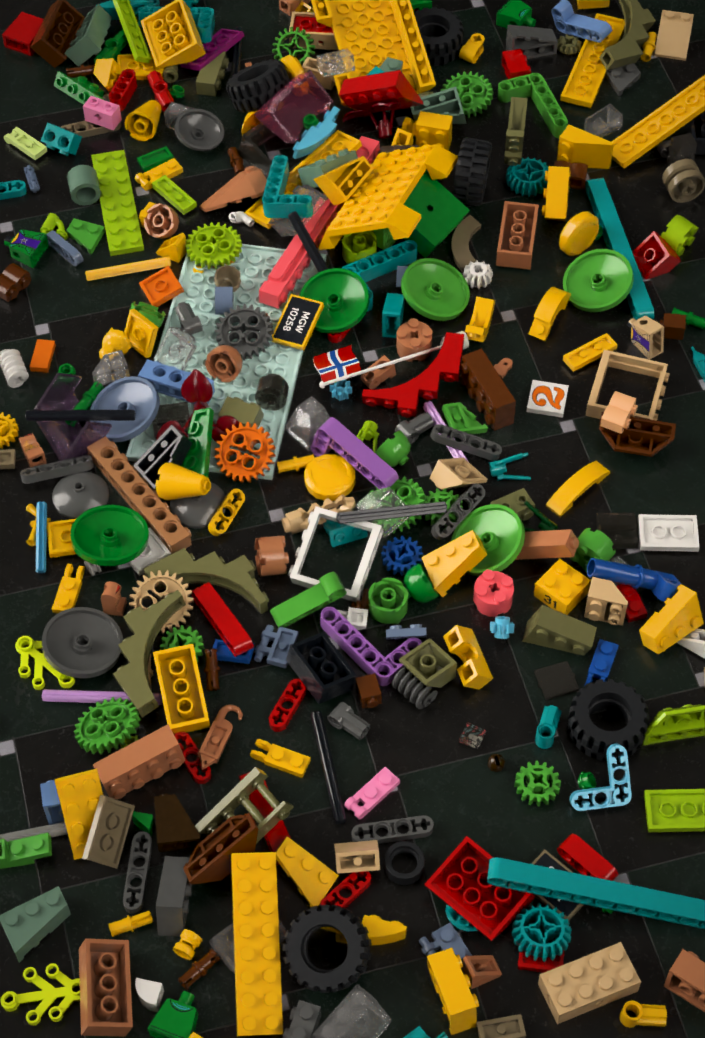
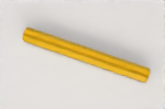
M169 256L88 270L85 272L87 281L164 268L168 265L170 267L171 260Z

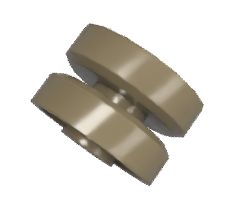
M682 159L672 163L666 168L662 176L663 183L675 202L684 203L691 201L699 196L705 188V179L696 162L692 159Z

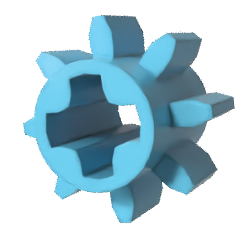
M342 380L334 383V385H330L332 398L335 397L339 401L349 399L348 394H352L350 381Z
M496 616L495 622L490 621V631L494 633L495 638L507 639L509 638V633H514L515 624L510 622V617Z

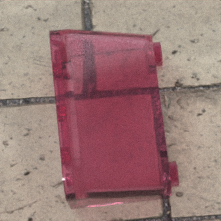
M309 69L291 79L254 115L285 143L293 144L299 139V131L304 127L303 118L308 114H314L315 116L319 113L325 114L330 110L329 106L334 101Z

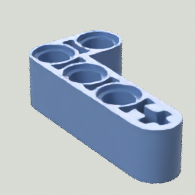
M561 0L551 10L555 26L562 33L601 43L612 32L610 24L605 21L575 14L568 0Z

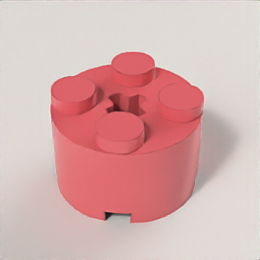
M485 570L477 578L474 585L473 601L477 610L489 617H496L498 614L507 613L513 603V579L499 571Z

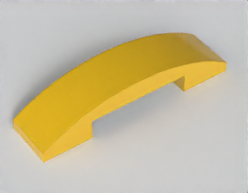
M598 461L589 463L572 475L546 503V507L561 517L573 506V502L594 483L599 484L611 471Z

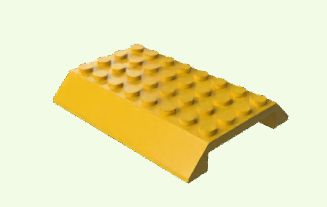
M311 0L317 22L331 27L345 70V73L333 75L338 95L344 79L366 76L375 66L379 68L387 57L403 61L402 73L417 94L431 90L436 86L410 0ZM340 98L341 105L346 106V107H349V106H347V105L344 103V101Z
M426 144L417 148L410 147L405 150L397 149L393 152L379 153L371 164L374 168L373 171L344 203L341 210L330 223L318 247L319 250L335 248L344 234L389 228L394 240L409 238L422 216L405 206L404 203L426 169L432 180L447 178L457 163L458 156L437 144Z

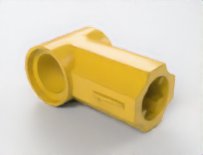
M632 1000L625 1003L620 1012L619 1019L625 1027L629 1028L636 1025L665 1027L667 1009L665 1005L640 1004ZM626 1011H633L636 1017H629Z

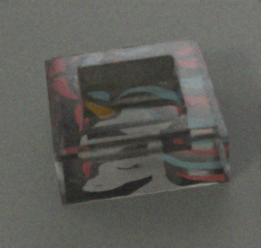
M467 722L459 737V742L478 750L486 735V730Z

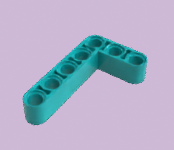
M144 6L138 8L139 26L142 27L141 20L163 7ZM189 7L202 43L211 42L215 27L214 9L210 7Z
M277 155L272 160L262 197L264 216L267 218H288L290 213L296 211L300 218H309L314 214L311 196L284 194L289 177L288 157L285 155Z
M406 240L345 265L342 269L355 272L364 282H368L396 270L397 266H406L415 262L417 259V244L415 241ZM366 284L370 298L368 312L373 308V293Z

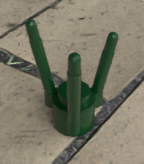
M528 501L524 502L531 511L542 519L538 526L540 531L558 529V525L548 519L540 510L532 506ZM524 526L525 531L527 532L537 531Z

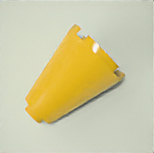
M149 100L127 115L125 128L129 130L132 138L138 141H147L154 137L162 110L159 102Z
M164 463L157 473L160 474L159 480H156V491L158 496L164 500L203 496L211 489V482L207 476L175 463Z

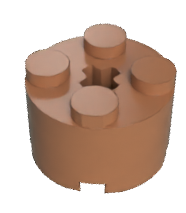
M414 318L403 323L396 333L398 355L402 358L432 348V329L427 324ZM430 352V353H427V354H424V355H420V356L411 358V359H408V360H406V361H408V362H412V360H418V362H419V361H423V360H425L426 358L429 357V355L431 354V352Z
M269 536L255 539V550H257L255 561L260 576L287 573L286 564L289 563L288 552H284V536Z

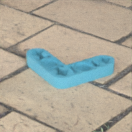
M614 743L607 749L610 786L574 791L569 798L570 804L574 809L585 811L623 806L630 802L632 793L628 755L622 745ZM615 749L622 752V754L618 755L620 763H624L623 765L617 764L616 757L612 755V753H615ZM617 769L624 770V777L620 780H616L613 776ZM615 784L621 785L622 791L626 793L623 796V800L616 797V795L620 794V789ZM600 792L605 793V801L597 803L595 801L596 794ZM588 794H590L592 804L586 800L582 801L581 805H578L575 800H578L580 795L583 799H589Z

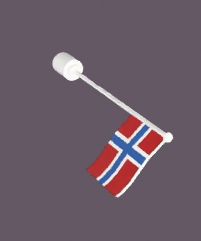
M464 331L457 332L458 334H464L463 349L468 348L469 340ZM445 336L442 337L440 346L361 370L360 363L352 352V345L314 356V366L321 376L319 386L325 388L326 385L439 350L443 345Z

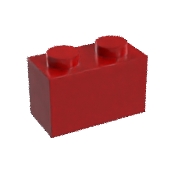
M521 49L502 51V66L507 79L531 74V68L527 65V57L523 55Z

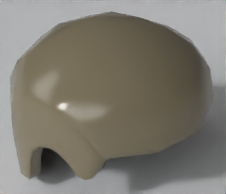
M221 266L215 272V286L233 287V292H235L241 283L239 270L233 266Z

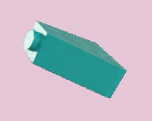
M387 293L382 312V337L396 338L397 330L402 325L405 306L403 294Z

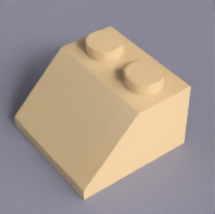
M465 458L439 459L430 476L435 486L442 490L469 487L473 484L486 483L488 480Z

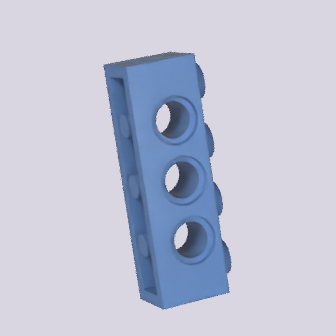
M147 359L138 377L148 380L158 393L186 401L181 394V387L192 372H186L176 367H170L158 361ZM206 377V378L209 380V382L211 383V386H212V389H213V395H214V393H215L214 380H211L210 378Z

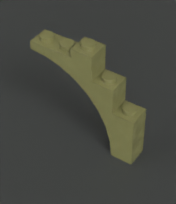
M618 0L624 14V35L621 41L607 47L599 57L606 70L631 63L635 64L643 54L640 47L649 39L646 31H649L656 20L649 9L642 8L638 0Z
M511 97L504 164L510 166L521 165L528 98Z
M183 548L143 568L144 575L148 578L151 577V571L156 576L158 570L161 571L162 575H165V572L168 570L170 577L176 573V580L183 577L182 584H205L209 582L210 584L230 589L251 602L261 614L268 611L267 603L269 599L264 591L261 592L254 572L256 567L253 561L248 560L245 555L226 564L221 556L218 557L215 551L195 560L193 554H189ZM159 584L155 587V590L158 592L166 587L163 584Z
M179 590L169 593L164 599L152 604L145 611L139 606L123 616L127 626L134 635L125 638L122 643L118 644L122 654L129 663L119 667L113 675L142 718L159 707L149 683L148 663L150 651L163 625L174 613L186 605Z

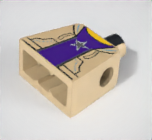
M643 316L637 320L632 318L628 321L627 327L631 329L632 343L649 360L663 353V325L648 316Z

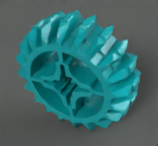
M529 157L526 159L522 158L521 165H509L506 171L507 186L510 187L511 191H515L516 194L521 193L522 196L524 194L528 195V197L532 194L534 196L537 193L542 194L544 188H547L548 181H545V171H548L549 167L545 162L542 163L541 159L536 160L535 157L533 159H529Z
M538 903L536 908L530 904L528 910L523 908L520 914L517 913L512 924L514 945H519V952L526 951V958L533 955L534 961L538 957H541L543 962L546 961L547 957L553 961L556 955L560 957L563 951L568 949V944L571 941L572 929L569 926V919H564V912L557 913V907L549 909V904L542 907ZM554 938H557L555 941H553V942H551V943H547L548 941L554 940Z

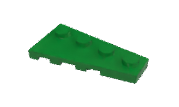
M211 408L194 411L187 432L189 434L188 438L193 444L181 465L207 477L209 473L214 410Z

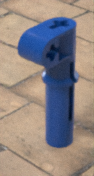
M591 558L587 565L588 577L630 585L633 589L639 587L650 589L663 602L667 598L671 599L678 592L676 588L681 584L673 574L646 569L639 564L631 566Z

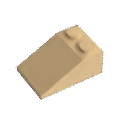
M662 10L655 57L686 61L694 14Z

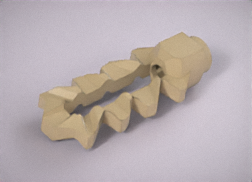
M344 494L338 496L334 502L327 498L322 506L317 503L311 504L308 512L298 508L295 511L286 513V517L281 519L282 525L286 533L291 532L293 535L308 528V518L310 513L314 512L315 506L338 513L353 511L356 502L354 497H345ZM320 517L318 524L325 523L329 519Z

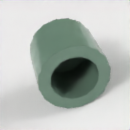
M78 165L68 172L67 180L71 199L74 203L84 206L91 205L100 198L101 190L97 172L93 167Z

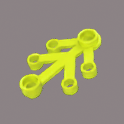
M22 636L17 640L15 648L21 654V663L18 669L21 678H28L31 675V669L28 666L29 655L35 659L34 678L32 680L34 689L41 690L45 687L43 667L58 678L61 687L71 688L74 685V677L64 675L55 670L47 662L44 654L37 650L42 649V641H34L29 636ZM38 681L42 682L40 685L35 684Z
M51 963L45 970L48 978L56 979L65 986L55 988L41 978L35 968L28 967L23 972L25 980L35 984L41 991L22 994L8 991L2 995L0 1002L4 1010L12 1012L22 1003L42 1000L35 1010H30L26 1014L28 1024L35 1026L39 1024L42 1015L56 998L65 997L59 1006H54L49 1010L50 1019L53 1022H59L73 1001H80V990L78 992L73 991L74 987L80 986V979L71 980L60 972L56 964ZM51 969H57L54 974H49ZM29 972H34V975L31 978H28L27 974ZM8 997H13L10 1003L6 1002ZM55 1011L60 1012L59 1016L53 1017L52 1014ZM32 1015H37L36 1020H29Z

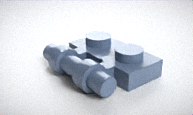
M422 624L410 625V628L402 629V625L390 626V629H386V639L401 640L411 637L418 639L427 637L426 627L422 628Z
M267 625L261 633L260 644L256 646L254 651V660L261 662L264 656H268L267 664L287 668L288 662L286 658L290 645L296 643L299 633L284 627H279L277 633L273 632L274 627ZM274 641L271 648L267 647L268 642Z
M451 922L432 932L434 942H429L426 936L419 940L423 947L421 950L425 956L436 953L438 949L443 951L449 948H453L455 955L459 954L461 961L465 956H472Z

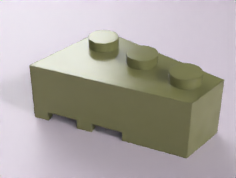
M542 605L527 621L522 641L584 656L593 646L597 627Z

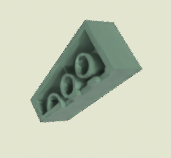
M99 4L88 12L81 24L82 27L75 34L77 37L71 41V47L64 53L78 67L92 55H97L102 50L101 45L105 42L104 37L108 34L107 30L111 26L112 17Z

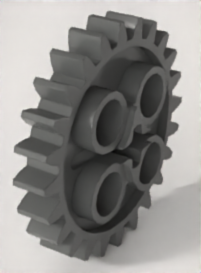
M244 304L243 308L240 309L236 305V310L230 308L231 313L224 312L225 318L219 317L221 323H216L217 330H215L219 346L229 345L234 347L241 354L243 360L248 355L252 359L253 354L259 357L258 351L265 352L264 346L270 347L268 341H273V324L270 322V317L266 316V312L260 311V307L254 310L252 304L249 308ZM236 322L239 323L237 326H232ZM252 322H257L256 325H250ZM252 338H256V339H257V340L254 341V342H250V339H252ZM233 339H239L237 342H231Z

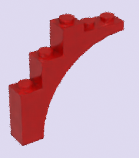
M446 332L443 345L437 357L427 369L412 380L392 388L379 390L363 389V404L368 406L379 405L388 409L396 407L398 415L406 418L416 417L419 397L426 400L437 399L440 379L446 382L459 380L464 334Z

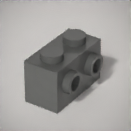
M299 1000L297 1007L293 1006L290 1014L292 1022L290 1028L286 1027L283 1038H314L322 1016L321 1006Z

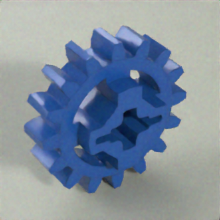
M401 536V540L394 537L393 542L388 540L387 546H383V552H381L383 566L387 565V571L393 569L394 575L400 572L401 576H403L404 572H407L418 563L422 565V546H418L417 540L411 542V537L407 540H404V536Z

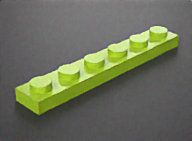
M112 0L135 61L149 63L151 56L130 1Z

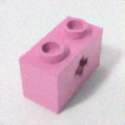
M90 96L83 105L84 117L87 122L115 130L122 120L120 105Z

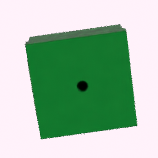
M425 171L404 203L405 206L421 214L422 218L410 237L403 239L405 241H415L417 251L424 258H427L457 227L470 210L437 180H432L429 173Z

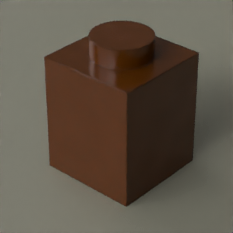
M664 313L663 320L659 321V324L664 326V338L683 340L686 315Z
M375 673L357 677L355 684L361 707L374 708L378 704H382V693Z

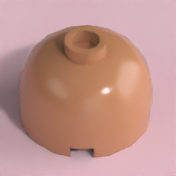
M160 203L148 209L147 218H144V227L149 235L159 239H166L176 233L179 227V217L174 209Z
M229 345L217 346L210 351L205 361L209 374L213 378L218 377L222 379L221 382H231L236 379L243 364L241 354L237 349Z

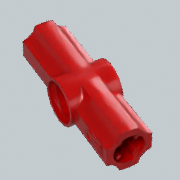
M156 70L151 71L147 75V81L154 93L155 100L161 105L162 111L170 113L176 108V104L168 90V85L163 80L160 72H156Z

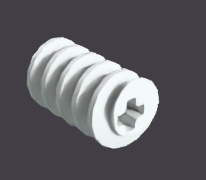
M16 349L0 351V365L8 386L11 388L20 387L29 377L20 352Z

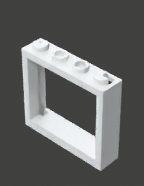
M315 506L314 512L310 513L308 518L309 526L302 534V545L297 548L295 558L297 559L289 570L292 583L307 588L320 583L319 580L300 575L320 517L337 522V512ZM368 521L344 523L371 532L351 590L345 588L347 594L341 597L354 602L360 600L383 534L381 525Z

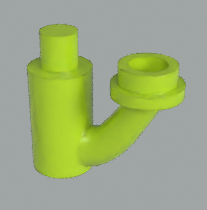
M49 213L40 228L41 233L47 234L57 226L58 230H56V233L66 240L68 234L65 232L63 222L56 214Z

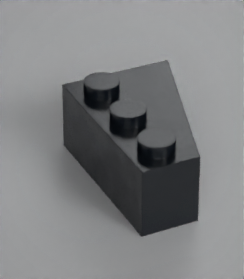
M171 425L133 466L156 490V480H159L160 474L157 473L160 467L166 462L181 466L193 443L182 431Z

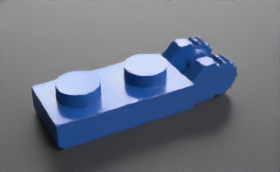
M599 639L585 685L592 682L593 677L607 682L619 647L618 644Z

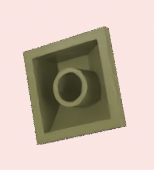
M430 638L399 658V661L428 687L441 688L456 677L457 662Z

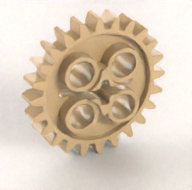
M158 570L156 576L151 571L150 578L143 575L144 582L137 580L139 588L132 587L136 594H130V598L134 601L130 602L129 606L135 607L134 609L141 606L143 611L148 608L142 605L143 600L150 599L153 601V604L158 603L157 599L148 593L149 590L160 600L164 599L169 593L179 590L186 605L171 616L161 628V632L164 635L165 629H168L172 633V627L174 626L179 630V622L186 624L184 616H191L187 610H193V606L188 604L194 602L193 598L188 597L192 594V590L186 591L189 584L182 585L183 577L176 580V573L170 577L168 570L165 572V575H162L160 570ZM159 584H163L166 587V590L162 593H158L155 590V587Z

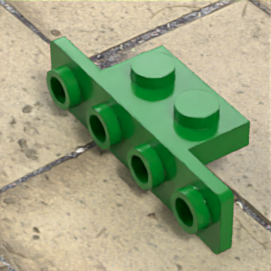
M61 71L57 72L54 86L84 105L90 96L105 100L102 98L105 91L100 89L99 85L89 82L86 77L70 78Z

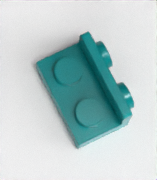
M327 520L323 523V528L329 535L332 547L368 536L366 530L346 524H338V522Z

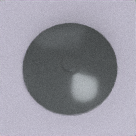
M75 607L61 611L50 619L43 631L42 651L47 662L58 672L74 678H92L106 673L118 662L122 653L118 644L122 643L123 635L115 620L106 613L89 607Z

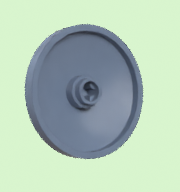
M125 377L110 383L97 395L90 410H135L136 418L134 421H90L93 430L99 437L103 438L106 436L110 441L114 442L127 441L140 435L151 425L158 413L160 405L158 392L148 380L141 377Z

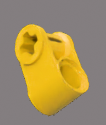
M479 33L473 34L466 44L462 46L459 58L475 64L484 52V36Z

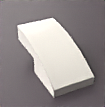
M349 607L348 611L338 610L357 630L366 629L367 609Z

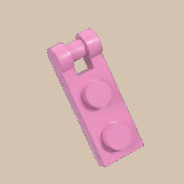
M384 767L354 796L349 797L344 806L348 810H352L355 813L354 816L361 820L400 784V779ZM362 802L364 805L360 807L358 803Z

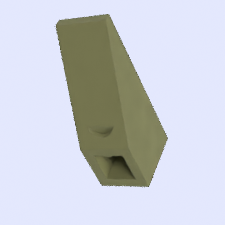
M225 51L199 71L196 79L197 94L216 97L217 91L221 89V80L225 77V68L229 66V59H227Z

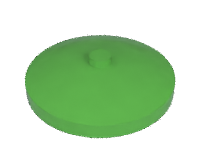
M610 249L591 250L577 257L568 266L563 277V289L571 293L569 302L574 307L586 312L606 311L620 304L630 293L634 282L633 270L627 258L617 251Z
M433 258L419 259L411 263L402 276L401 289L405 300L417 313L426 318L437 321L451 320L458 317L468 305L470 298L469 286L463 275L449 263Z
M490 504L470 512L456 527L451 539L453 541L471 530L478 535L488 555L470 572L467 571L466 573L480 576L485 570L500 572L517 558L524 544L525 528L520 517L511 508L499 504Z

